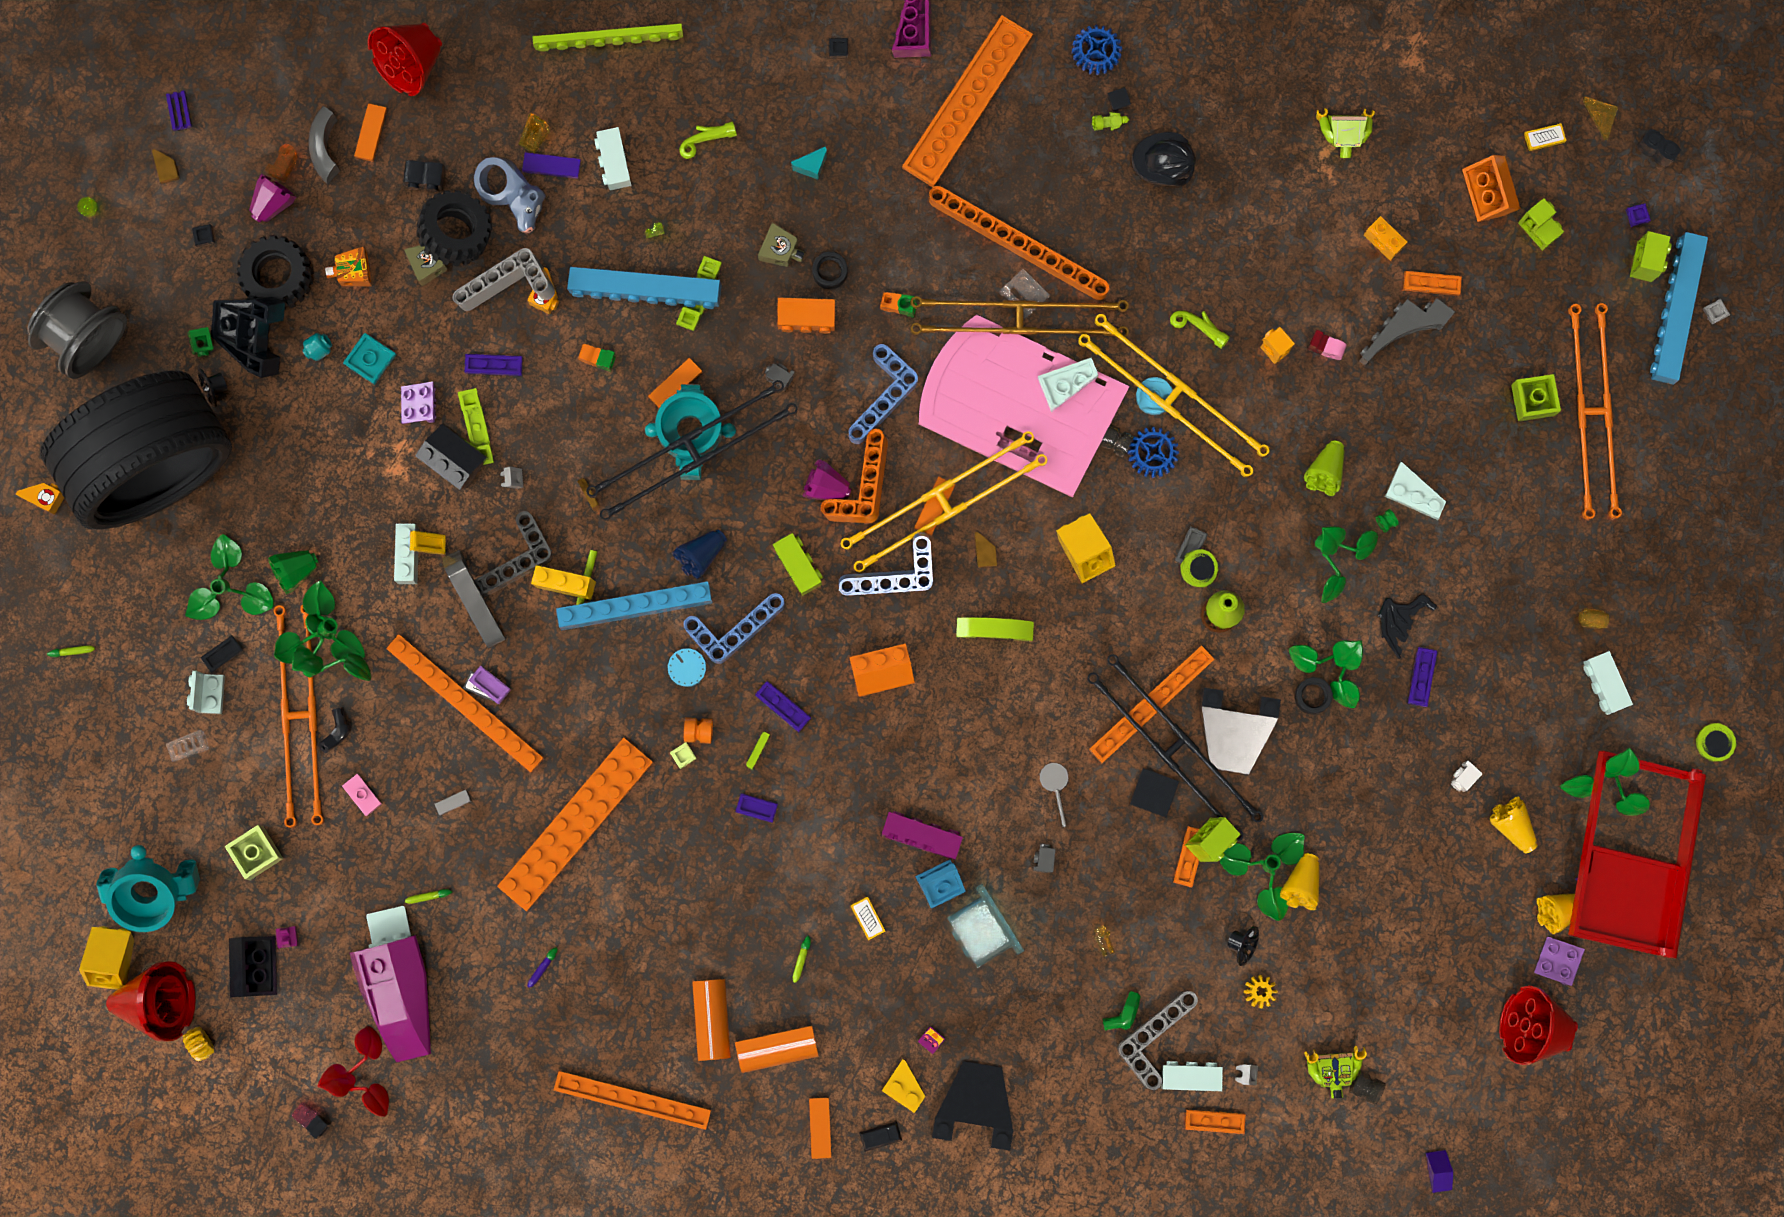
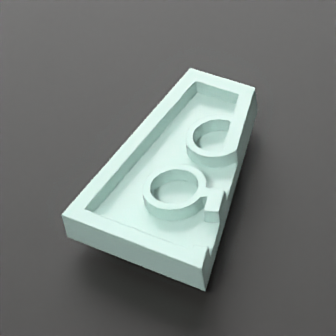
M1092 358L1038 376V381L1050 411L1053 412L1098 377V373Z
M1399 463L1385 497L1438 520L1446 501L1404 463Z

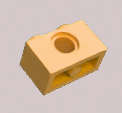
M1381 216L1364 233V236L1390 261L1407 244V241Z
M1279 327L1277 330L1273 328L1265 334L1260 348L1276 364L1291 351L1295 343Z

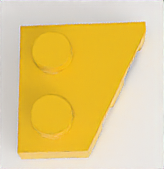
M902 1059L882 1089V1092L915 1113L925 1095L906 1061Z

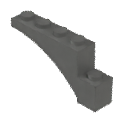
M1438 298L1433 303L1429 301L1423 310L1408 299L1404 304L1400 302L1394 309V312H1396L1393 318L1389 316L1383 324L1384 330L1382 332L1377 331L1371 339L1374 343L1370 347L1366 345L1360 353L1363 357L1359 362L1365 366L1381 349L1403 336L1429 329L1441 330L1455 311Z

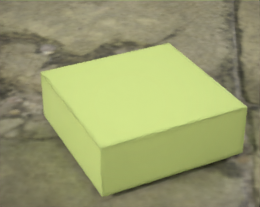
M687 742L670 752L680 769L697 759Z

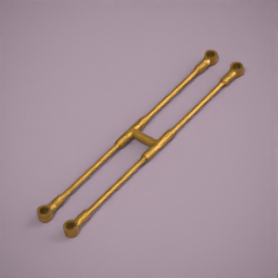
M915 296L910 302L911 306L915 309L920 306L935 307V305L1003 306V308H1016V327H935V325L927 326L914 323L910 331L913 335L935 332H992L1028 335L1050 333L1116 336L1112 335L1105 328L1104 330L1023 327V308H1103L1104 310L1125 312L1129 304L1125 300L1104 302V304L1048 303L1003 300V302L938 301L935 299H921ZM915 299L919 300L920 304L917 306L913 304V300ZM1120 303L1125 304V309L1120 308ZM918 326L920 330L915 332L913 327ZM1122 326L1118 328V332H1120V329L1125 330V337L1128 335L1129 330L1127 327Z

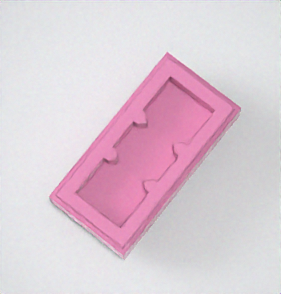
M356 774L342 785L365 816H368L382 805L359 774Z

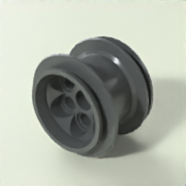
M86 281L68 282L52 291L37 307L27 327L29 346L34 350L43 349L48 346L60 355L58 361L59 371L71 379L83 377L101 364L116 347L127 325L126 316L121 313L117 306L100 309L90 301L92 289L91 285Z

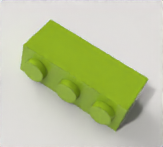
M791 533L774 543L773 548L800 594L804 596L821 586V579L823 577L818 569L814 570L811 563L813 560L809 553L803 552L801 547L804 545L799 536L795 537Z

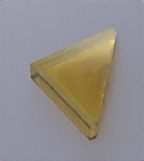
M1584 97L1583 103L1604 140H1608L1618 107Z

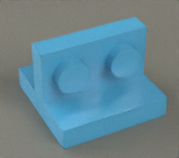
M951 860L945 861L915 876L931 909L966 892L954 863L952 864Z

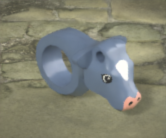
M492 157L480 162L474 175L475 188L479 193V197L491 205L508 204L516 218L518 230L526 234L532 232L535 229L536 219L542 210V203L546 197L544 191L538 186L530 185L518 167L509 159ZM495 165L500 166L507 175L506 187L499 194L491 191L487 184L488 172Z

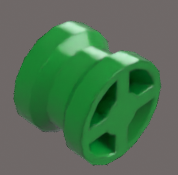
M1390 509L1386 510L1385 514L1375 517L1378 526L1384 533L1388 532L1391 527L1399 525L1397 517Z

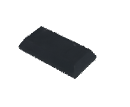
M231 635L200 658L209 671L213 673L241 653L243 649L233 635Z
M897 1122L859 1132L864 1152L902 1141Z

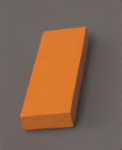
M368 103L354 155L355 158L374 162L387 113L386 107Z
M1405 271L1403 291L1460 296L1462 276Z
M688 358L648 395V398L660 408L669 397L677 394V390H681V384H691L703 372Z
M938 476L933 489L947 480ZM954 484V486L948 488L947 490L943 491V494L945 495L947 501L949 500L956 484ZM936 496L926 501L914 529L919 530L942 515L944 509ZM937 525L928 529L924 533H926L929 536H932Z
M1187 826L1173 883L1191 888L1193 887L1199 859L1195 857L1185 844L1199 831L1197 828Z
M809 1098L812 1159L831 1158L829 1098Z
M1186 1109L1185 1130L1245 1134L1246 1114Z

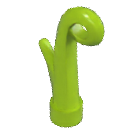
M734 122L714 127L696 126L697 130L703 132L684 140L679 151L683 158L689 159L696 155L694 144L737 136ZM688 147L691 148L690 152H685Z
M1184 310L1176 311L1171 315L1170 322L1174 327L1182 328L1188 320L1214 341V344L1220 349L1230 339L1229 335L1216 328L1205 311H1202L1203 319ZM1182 317V322L1176 321L1177 318Z

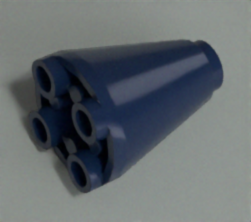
M719 529L710 531L679 545L672 552V555L683 565L681 569L687 576L691 574L698 579L703 576L724 547L727 538Z

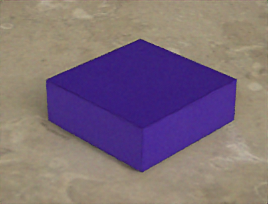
M1645 203L1626 209L1631 227L1651 221Z

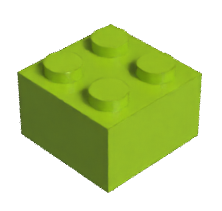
M1648 231L1637 242L1630 277L1653 282L1662 272H1665L1668 264L1665 261L1666 255L1669 254L1672 245L1669 243L1670 236Z
M1554 374L1518 379L1511 385L1518 421L1556 416L1561 412Z
M1225 817L1210 818L1185 846L1200 862H1218L1225 855L1224 851L1236 844L1240 833Z

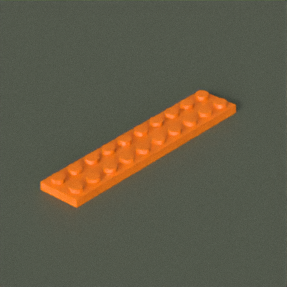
M1001 15L903 164L902 169L931 187H935L1033 37L1031 32Z
M623 738L497 887L528 912L654 762Z

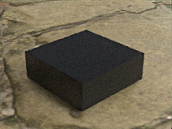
M829 38V58H848V38Z
M1125 87L1107 93L1113 112L1131 106Z
M211 224L192 228L196 247L215 244Z

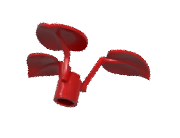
M366 1026L358 1031L354 1041L357 1051L364 1055V1058L349 1071H346L345 1067L341 1064L331 1065L323 1073L317 1086L336 1097L346 1096L349 1090L351 1092L363 1090L365 1091L362 1095L364 1106L374 1115L386 1117L389 1107V1097L386 1089L377 1083L371 1084L369 1089L367 1087H355L356 1079L351 1074L368 1057L372 1060L378 1059L382 1052V1042L378 1033L370 1026Z

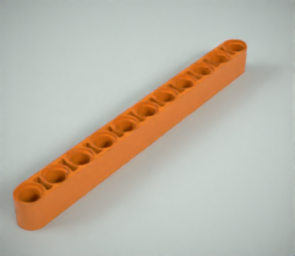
M935 186L930 190L929 202L936 209L1093 299L1103 300L1107 297L1109 284L1104 279L945 188ZM940 194L942 199L935 200L932 196ZM951 203H956L959 207L957 209H951L949 205ZM971 212L975 215V217L969 219L965 216V214ZM987 221L991 226L984 228L981 223ZM1005 231L1007 236L1000 237L997 233ZM1021 240L1023 245L1018 247L1013 242ZM1036 249L1040 254L1033 256L1030 251ZM1054 259L1056 264L1049 265L1046 260ZM1070 268L1072 273L1067 275L1062 270ZM1085 277L1089 282L1082 284L1079 278ZM1098 286L1103 287L1105 292L1098 293L1095 288Z

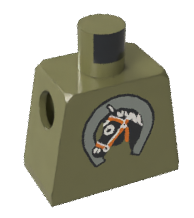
M772 223L758 253V259L763 262L788 267L791 259L802 262L806 252L797 249L798 239Z
M419 245L407 248L404 251L421 286H424L444 273L447 268L445 264H442L443 261H435L432 259L433 256L431 254L427 255L424 252L425 247Z

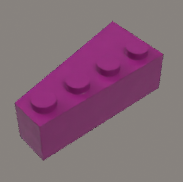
M904 0L905 3L901 12L899 27L897 28L895 42L892 47L894 58L931 56V0Z
M896 811L888 813L882 837L956 860L963 838L959 836L960 832L951 829L947 832L941 830L939 825L930 823L929 826L923 824L921 819L914 817L909 819L904 817L905 814Z

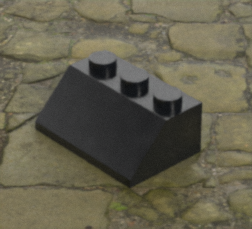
M444 423L424 441L415 455L459 490L470 486L488 458Z
M276 936L229 938L230 998L277 995Z

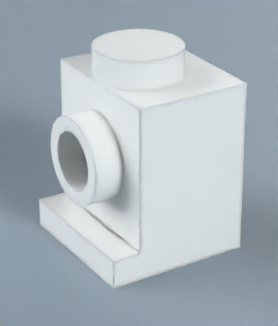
M1469 761L1462 764L1464 768L1460 767L1453 774L1455 778L1452 780L1451 785L1459 792L1467 791L1482 775Z

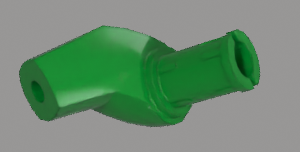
M1129 992L1120 1016L1103 1018L1105 1031L1117 1028L1128 1030L1131 1028L1140 1004L1141 996L1138 993Z

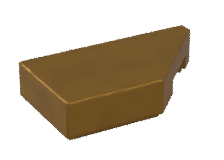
M153 149L152 153L160 183L163 184L180 179L176 162L172 158Z
M585 478L578 480L577 482L593 511L600 509L597 500L587 495L586 489L589 486Z
M975 532L978 568L996 567L995 546L980 533Z

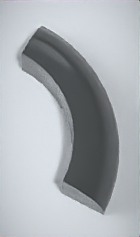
M322 106L310 128L309 154L318 175L328 185L340 172L337 165L331 160L327 147L330 132L338 120L333 112Z

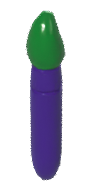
M557 947L552 948L547 953L546 958L529 979L528 988L533 987L551 961L554 960L558 951Z

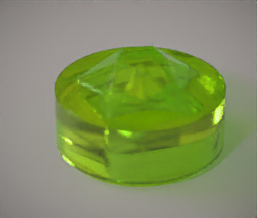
M84 197L78 202V211L83 216L92 217L97 213L98 205L92 198Z

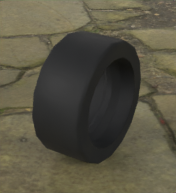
M825 252L815 259L812 274L815 282L820 287L833 290L845 283L848 276V266L846 260L840 254ZM834 260L840 265L841 274L839 278L834 281H826L820 276L819 267L824 261Z
M1311 677L1305 679L1297 686L1294 699L1301 711L1315 715L1323 712L1330 706L1333 692L1331 686L1325 680ZM1317 685L1323 689L1325 699L1320 706L1310 707L1303 701L1302 693L1307 686Z

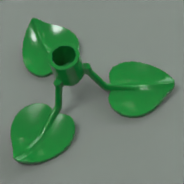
M1338 526L1322 528V534L1316 539L1315 547L1321 550L1322 555L1328 560L1336 575H1332L1327 580L1321 603H1327L1337 598L1342 593L1346 584V578L1340 576V571L1329 555L1335 554L1339 546L1356 552V559H1365L1374 551L1378 541V533L1373 530L1363 533L1357 542V547L1353 548L1341 544L1346 535V531Z
M224 534L220 535L213 545L211 562L215 568L222 569L225 567V570L218 576V579L211 582V590L198 588L192 592L188 600L186 617L197 620L214 617L220 610V602L215 599L217 594H226L227 592L244 595L241 599V606L248 614H262L274 607L273 596L263 584L249 583L246 587V592L230 588L229 582L223 579L229 567H236L242 560L240 546Z
M318 581L307 590L303 597L305 612L310 615L317 614V617L323 620L318 625V631L300 641V637L296 633H283L275 643L274 657L282 663L292 664L296 649L305 647L302 644L319 634L323 636L332 634V640L335 642L331 644L330 650L336 660L346 658L349 653H354L364 658L365 653L362 644L352 632L341 630L337 634L338 624L336 620L325 616L333 611L335 600L322 581Z
M309 614L305 620L308 631L311 634L317 632L318 625L323 620L319 619L317 614ZM332 634L329 636L317 635L316 637H320V641L313 653L306 647H299L294 652L292 671H302L309 678L331 666L344 662V669L349 674L365 681H371L368 664L361 656L354 653H349L346 658L338 659L323 666L322 658L316 654L324 642V638L331 640Z
M1361 640L1338 641L1333 647V654L1321 660H1317L1318 653L1310 646L1293 645L1289 648V654L1294 665L1306 673L1314 672L1317 664L1334 658L1335 664L1343 667L1340 673L1339 681H1333L1330 684L1333 698L1345 707H1357L1360 699L1359 688L1354 682L1343 680L1346 669L1355 670L1361 665L1363 658Z
M1631 748L1626 749L1606 762L1604 776L1607 778L1615 777L1622 800L1616 802L1617 810L1624 815L1637 816L1648 811L1650 801L1647 796L1641 793H1633L1626 797L1618 777L1619 775L1629 777L1639 771L1638 758ZM1589 775L1577 776L1562 783L1560 788L1573 797H1589L1592 795L1594 779Z
M1287 833L1278 836L1271 845V850L1275 855H1269L1265 860L1249 862L1251 859L1250 850L1245 845L1236 843L1231 848H1227L1224 851L1225 855L1219 860L1221 866L1234 876L1245 875L1248 871V865L1260 864L1264 871L1271 874L1269 890L1260 892L1257 898V905L1263 914L1276 921H1281L1284 918L1289 905H1287L1285 899L1280 897L1282 887L1274 889L1272 887L1275 871L1280 867L1281 861L1286 865H1294L1299 862L1304 853L1305 835Z

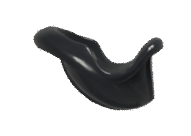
M1163 132L1153 134L1141 140L1133 151L1132 166L1135 173L1151 184L1180 187L1187 184L1193 176L1196 157L1188 140L1179 133Z

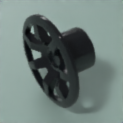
M199 368L198 378L200 385L203 387L204 392H209L207 395L209 403L213 407H217L215 395L228 390L225 379L221 373L207 378L204 371Z
M1252 926L1246 934L1235 930L1229 937L1227 947L1237 952V964L1239 966L1246 965L1256 950L1259 940V929L1256 926Z

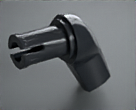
M344 707L331 710L336 727L318 744L323 753H328L337 747L351 732L352 726L347 723Z

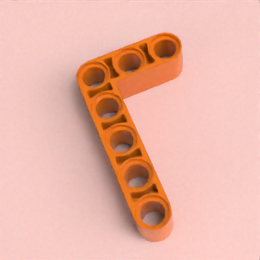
M872 429L867 435L859 500L827 499L823 501L821 511L829 521L873 523L877 520L888 440L880 429ZM881 437L879 442L874 443L876 438ZM875 455H879L876 460L872 461ZM877 473L874 478L869 479L871 474ZM870 491H874L872 496L867 497ZM835 507L833 512L828 513L830 508ZM853 508L850 514H846L848 509ZM872 509L870 514L864 515L866 510Z

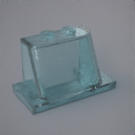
M983 884L974 889L979 896L978 899L947 918L954 929L951 931L956 941L961 940L964 945L961 948L967 958H972L977 968L1009 948L1013 950L1015 955L1024 952L1021 944Z

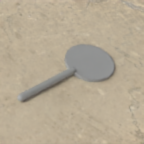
M1050 763L1041 770L1040 782L1046 790L1055 791L1062 826L1066 827L1059 790L1066 786L1068 773L1062 765Z

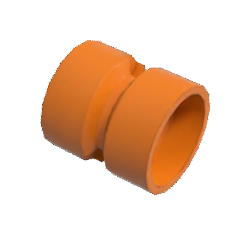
M685 717L684 742L695 743L699 740L700 743L711 744L713 719L702 718L698 721L697 718Z

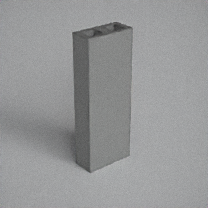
M464 790L435 803V807L441 816L471 802L467 790Z

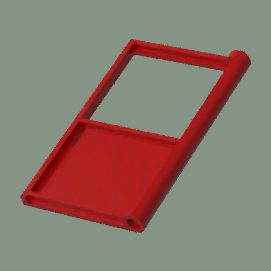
M1599 751L1568 935L1677 959L1706 775L1699 769H1691V772L1638 759L1639 769L1689 782L1676 864L1593 845L1606 762L1618 755L1607 751Z

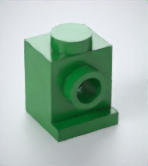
M208 327L189 330L187 335L192 354H197L198 357L209 356L213 346ZM197 341H202L204 346L198 347Z

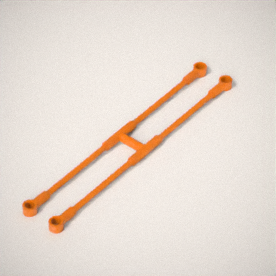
M1604 303L1598 304L1594 310L1596 315H1598V328L1600 329L1604 407L1585 408L1579 344V314L1581 307L1578 304H1573L1568 309L1572 319V329H1574L1578 385L1577 407L1579 429H1581L1585 488V510L1582 512V516L1586 520H1590L1595 516L1589 490L1585 428H1587L1586 415H1605L1611 480V509L1609 517L1617 519L1622 515V510L1618 504V494H1616L1612 439L1613 418L1605 339V313L1608 308ZM1598 307H1602L1604 312H1600ZM1572 308H1576L1578 312L1574 313ZM1613 510L1618 512V516L1613 515ZM1586 511L1591 512V517L1586 515Z
M278 605L274 608L273 612L277 617V631H279L280 636L285 630L284 616L287 611L283 606ZM302 605L300 610L303 613L304 629H306L307 638L311 635L305 624L306 617L309 614L304 612V608ZM282 608L283 613L281 615H278V609ZM311 640L306 642V647L310 650ZM280 662L282 688L281 716L287 786V817L284 820V824L289 828H294L297 825V819L294 817V803L292 802L289 723L292 719L309 718L314 782V815L311 821L314 825L320 826L324 823L325 819L321 814V800H319L316 746L317 718L313 677H308V711L289 712L285 663ZM317 816H320L321 821L319 823L315 822V818ZM292 818L294 823L289 826L288 820Z

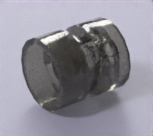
M1110 424L1100 446L1107 450L1113 449L1115 454L1124 458L1134 435L1126 431L1122 433L1120 428Z
M1360 1070L1350 1086L1349 1093L1359 1098L1364 1096V1101L1375 1106L1384 1092L1386 1083L1377 1078L1371 1080L1369 1074Z

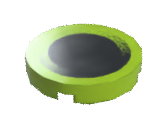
M1203 549L1192 550L1185 555L1181 563V575L1184 581L1193 587H1206L1217 576L1218 563L1209 551Z
M1720 723L1709 724L1703 727L1697 735L1696 747L1702 757L1712 762H1720L1728 759L1734 753L1736 738L1727 726Z

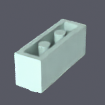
M619 127L597 131L598 138L594 140L596 149L601 151V156H598L600 167H604L605 174H602L604 185H608L609 190L632 186Z
M396 524L394 581L397 584H417L418 552L410 551V532L419 531V527L416 524Z
M1610 651L1584 661V671L1592 680V689L1599 696V705L1603 712H1606L1608 715L1633 705Z
M1166 1061V1065H1161V1089L1222 1091L1223 1067H1217V1063L1206 1062V1066H1198V1062H1186L1185 1066L1178 1065V1061Z

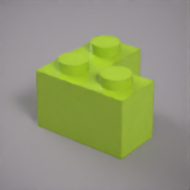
M1544 198L1532 207L1518 222L1542 251L1564 233L1561 224L1552 219L1556 213L1553 204Z

